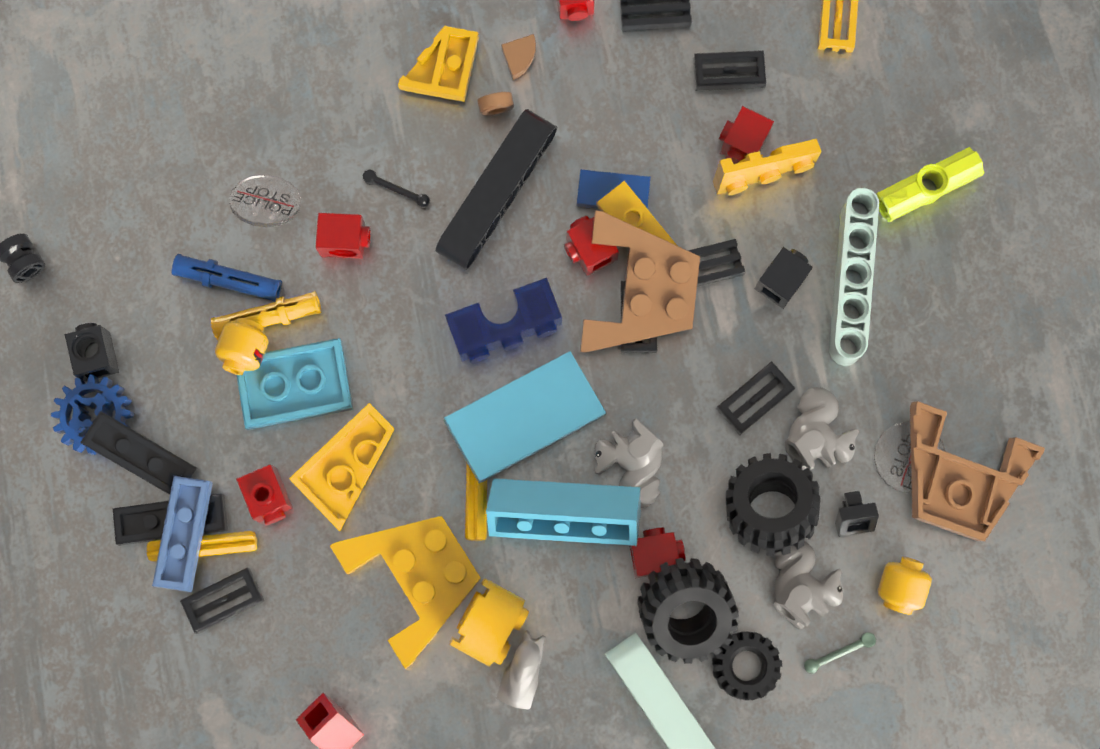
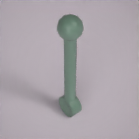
M864 633L861 635L860 640L817 660L808 659L804 664L805 670L808 673H815L820 666L863 646L867 648L873 647L876 643V637L872 633Z

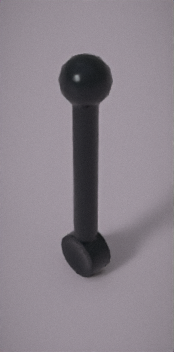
M371 169L363 173V180L368 185L376 183L416 201L417 205L423 208L427 207L430 203L428 195H418L379 178L375 171Z

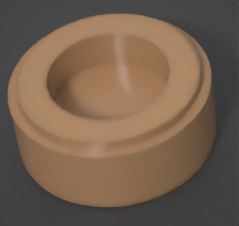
M510 92L492 93L477 100L480 113L486 116L502 114L512 110L514 107L512 93Z

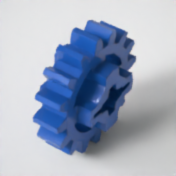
M89 375L87 383L80 378H75L76 387L74 389L66 386L62 388L66 397L64 399H54V402L60 406V411L52 412L51 417L60 420V423L54 426L53 430L59 434L65 433L61 439L63 444L69 446L73 443V450L80 453L86 447L87 453L96 455L97 452L80 443L93 422L85 406L94 409L96 416L99 411H102L112 417L115 410L114 419L129 428L131 427L125 424L126 419L133 418L134 413L125 409L126 406L132 403V400L127 396H121L125 390L122 386L117 384L112 387L113 381L104 377L99 382L98 377ZM102 392V394L97 393L94 397H84L88 393Z

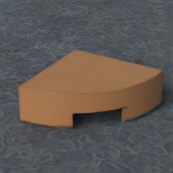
M534 34L501 45L513 80L525 74L533 62L536 53Z

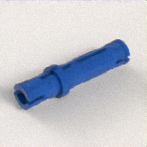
M178 253L172 265L173 276L202 282V286L208 288L214 285L272 300L273 302H276V298L280 297L282 290L281 280L218 265V261L209 259L206 262ZM239 281H243V282H247V283H251V284H255V285H259V286H254V285L242 283V282H239Z

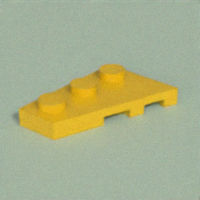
M817 139L781 146L773 150L768 157H763L759 151L747 154L746 158L737 164H733L731 158L719 160L713 185L717 195L725 192L728 195H735L745 191L749 184L758 181L761 184H769L780 179L783 173L794 170V173L798 174L810 170L815 166L814 163H816L822 151Z
M369 403L289 479L341 531L395 429Z

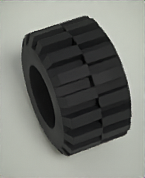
M771 453L763 454V460L760 461L755 456L748 459V467L741 464L736 469V477H730L728 490H726L727 521H729L730 530L733 535L738 533V541L743 546L749 542L751 543V551L759 553L760 549H766V556H774L775 550H781L782 555L790 553L792 545L798 550L804 546L805 538L811 539L814 534V528L818 525L821 495H819L818 482L813 481V473L810 469L801 470L802 462L794 459L790 463L787 461V455L779 454L778 459H771ZM765 492H779L788 496L793 501L795 507L783 517L767 518L758 514L751 507V503L757 496Z
M683 558L675 559L676 564L669 566L666 562L660 565L661 571L659 573L652 571L648 575L650 583L643 582L640 588L642 596H638L639 614L647 640L651 646L655 647L658 654L663 656L667 653L668 659L677 662L679 658H683L684 663H693L694 658H699L700 662L708 660V654L713 652L717 655L722 652L721 645H729L733 638L730 632L737 631L738 623L736 618H739L738 608L724 576L719 570L715 571L712 564L705 562L701 566L699 559L691 558L689 563H685ZM691 601L705 603L703 609L691 618L674 619L670 617L671 613L681 604Z

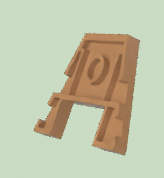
M595 210L591 244L627 247L629 250L621 322L583 319L580 352L595 351L692 329L700 256L607 213Z
M919 401L911 402L912 518L976 541H985L1009 506V499L1017 487L1023 485L1029 476L1027 472L1035 460L1041 458L1045 448L1017 437L1009 438L1000 471L939 450L937 446L947 412Z

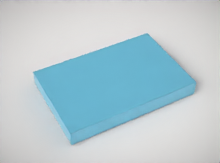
M340 338L265 352L258 369L244 371L243 375H236L244 425L247 430L354 410L343 345Z

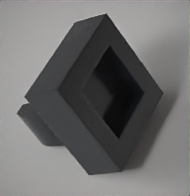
M859 491L844 493L846 501H842L843 508L838 509L835 522L838 537L875 531L879 517L876 503L863 504Z

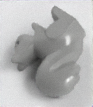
M813 387L808 389L800 397L801 402L797 407L801 415L791 426L789 438L785 441L786 452L792 461L797 459L802 462V471L806 468L812 470L815 467L814 460L818 458L826 468H830L836 463L835 458L842 463L849 462L854 455L855 438L859 434V430L852 429L836 435L829 427V424L838 415V400L830 391L824 388Z
M635 418L632 421L634 430L627 437L612 431L611 434L616 442L615 445L605 439L597 441L595 444V457L597 461L595 473L602 474L615 463H618L626 471L619 481V486L640 487L641 508L655 502L656 497L660 493L658 489L660 480L654 475L661 465L662 447L664 444Z
M804 541V546L798 550L792 545L790 553L782 555L781 550L775 551L776 560L774 565L781 572L775 581L776 599L773 605L776 611L795 627L802 629L804 626H808L810 619L807 613L811 609L823 616L824 613L827 614L829 612L826 604L831 606L841 604L843 599V590L840 582L841 569L833 571L820 582L810 574L815 564V553L806 541Z
M528 630L525 631L512 661L504 671L496 699L512 707L530 709L539 682V665L543 655L544 635L538 639H533Z

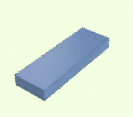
M179 476L173 477L152 586L192 592L213 483L211 481Z

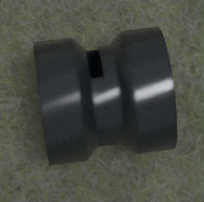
M24 233L13 235L0 243V261L8 265V274L15 283L26 282L39 275L45 268V262L39 254L32 251L33 243L28 235Z

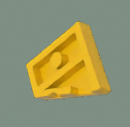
M444 26L434 37L433 44L425 48L419 55L417 63L410 72L399 79V90L465 102L479 40L478 32Z

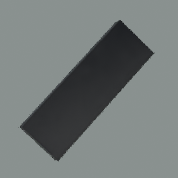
M99 411L80 441L81 444L169 495L174 476L191 478L197 467L102 411Z
M222 493L210 495L203 534L228 531L225 497ZM169 501L112 508L116 545L121 546L161 540Z

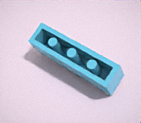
M493 479L486 509L488 533L492 537L637 546L641 515L640 487Z

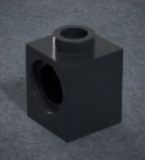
M783 246L754 289L784 309L813 267L808 264L809 260L801 252L795 249L789 251Z
M85 323L75 327L74 332L64 334L75 377L87 382L89 375L101 378L119 373L111 334L104 327L96 323ZM97 342L98 350L96 354L86 358L85 350L87 346Z

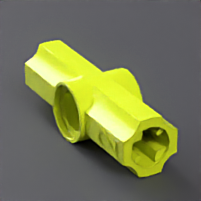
M968 147L936 164L925 165L918 173L876 193L879 199V212L882 217L891 222L923 205L932 204L939 197L981 177L985 172L982 165L983 162L977 151H973ZM922 179L933 181L936 185V190L933 191L925 188Z

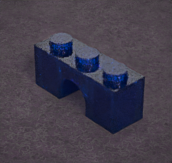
M547 277L513 290L514 300L518 309L515 316L506 323L496 324L489 321L484 316L479 302L446 314V321L461 361L469 359L470 363L479 362L490 356L489 352L500 347H503L505 351L511 350L524 344L523 339L537 335L538 338H543L557 332V326L562 325V315Z

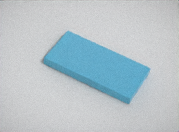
M571 351L444 417L443 421L478 483H481L603 417L606 411Z

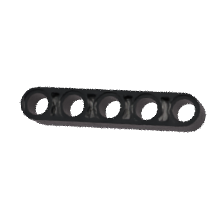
M529 109L524 110L442 234L435 249L437 253L465 270L473 264L551 144L558 127Z

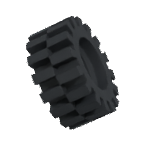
M738 632L731 635L733 639L729 645H721L722 652L712 658L714 669L712 672L718 682L717 684L726 694L738 699L755 700L767 696L769 691L775 689V684L782 675L780 667L783 666L782 660L778 656L780 653L777 647L772 645V641L769 638L761 636L762 634L756 632ZM742 651L755 653L761 662L760 673L750 681L741 680L733 671V660Z

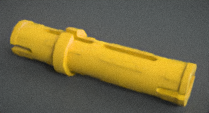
M316 291L288 299L282 296L276 298V302L224 316L211 318V327L215 338L219 340L223 327L230 322H236L238 318L254 321L262 327L279 323L285 326L291 324V320L322 313L321 304Z

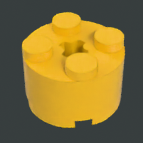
M484 578L481 584L486 587V590L483 594L478 591L475 592L456 627L459 629L458 633L461 636L459 640L452 637L449 645L487 666H491L493 662L501 665L511 647V644L507 641L513 629L517 631L521 629L529 611L523 607L525 599Z

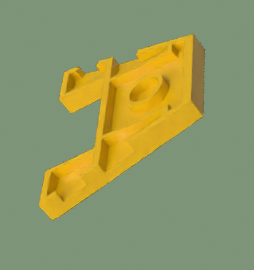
M442 516L335 542L330 545L348 575L381 554L420 619L387 640L405 669L413 664L418 655L481 580L480 575Z

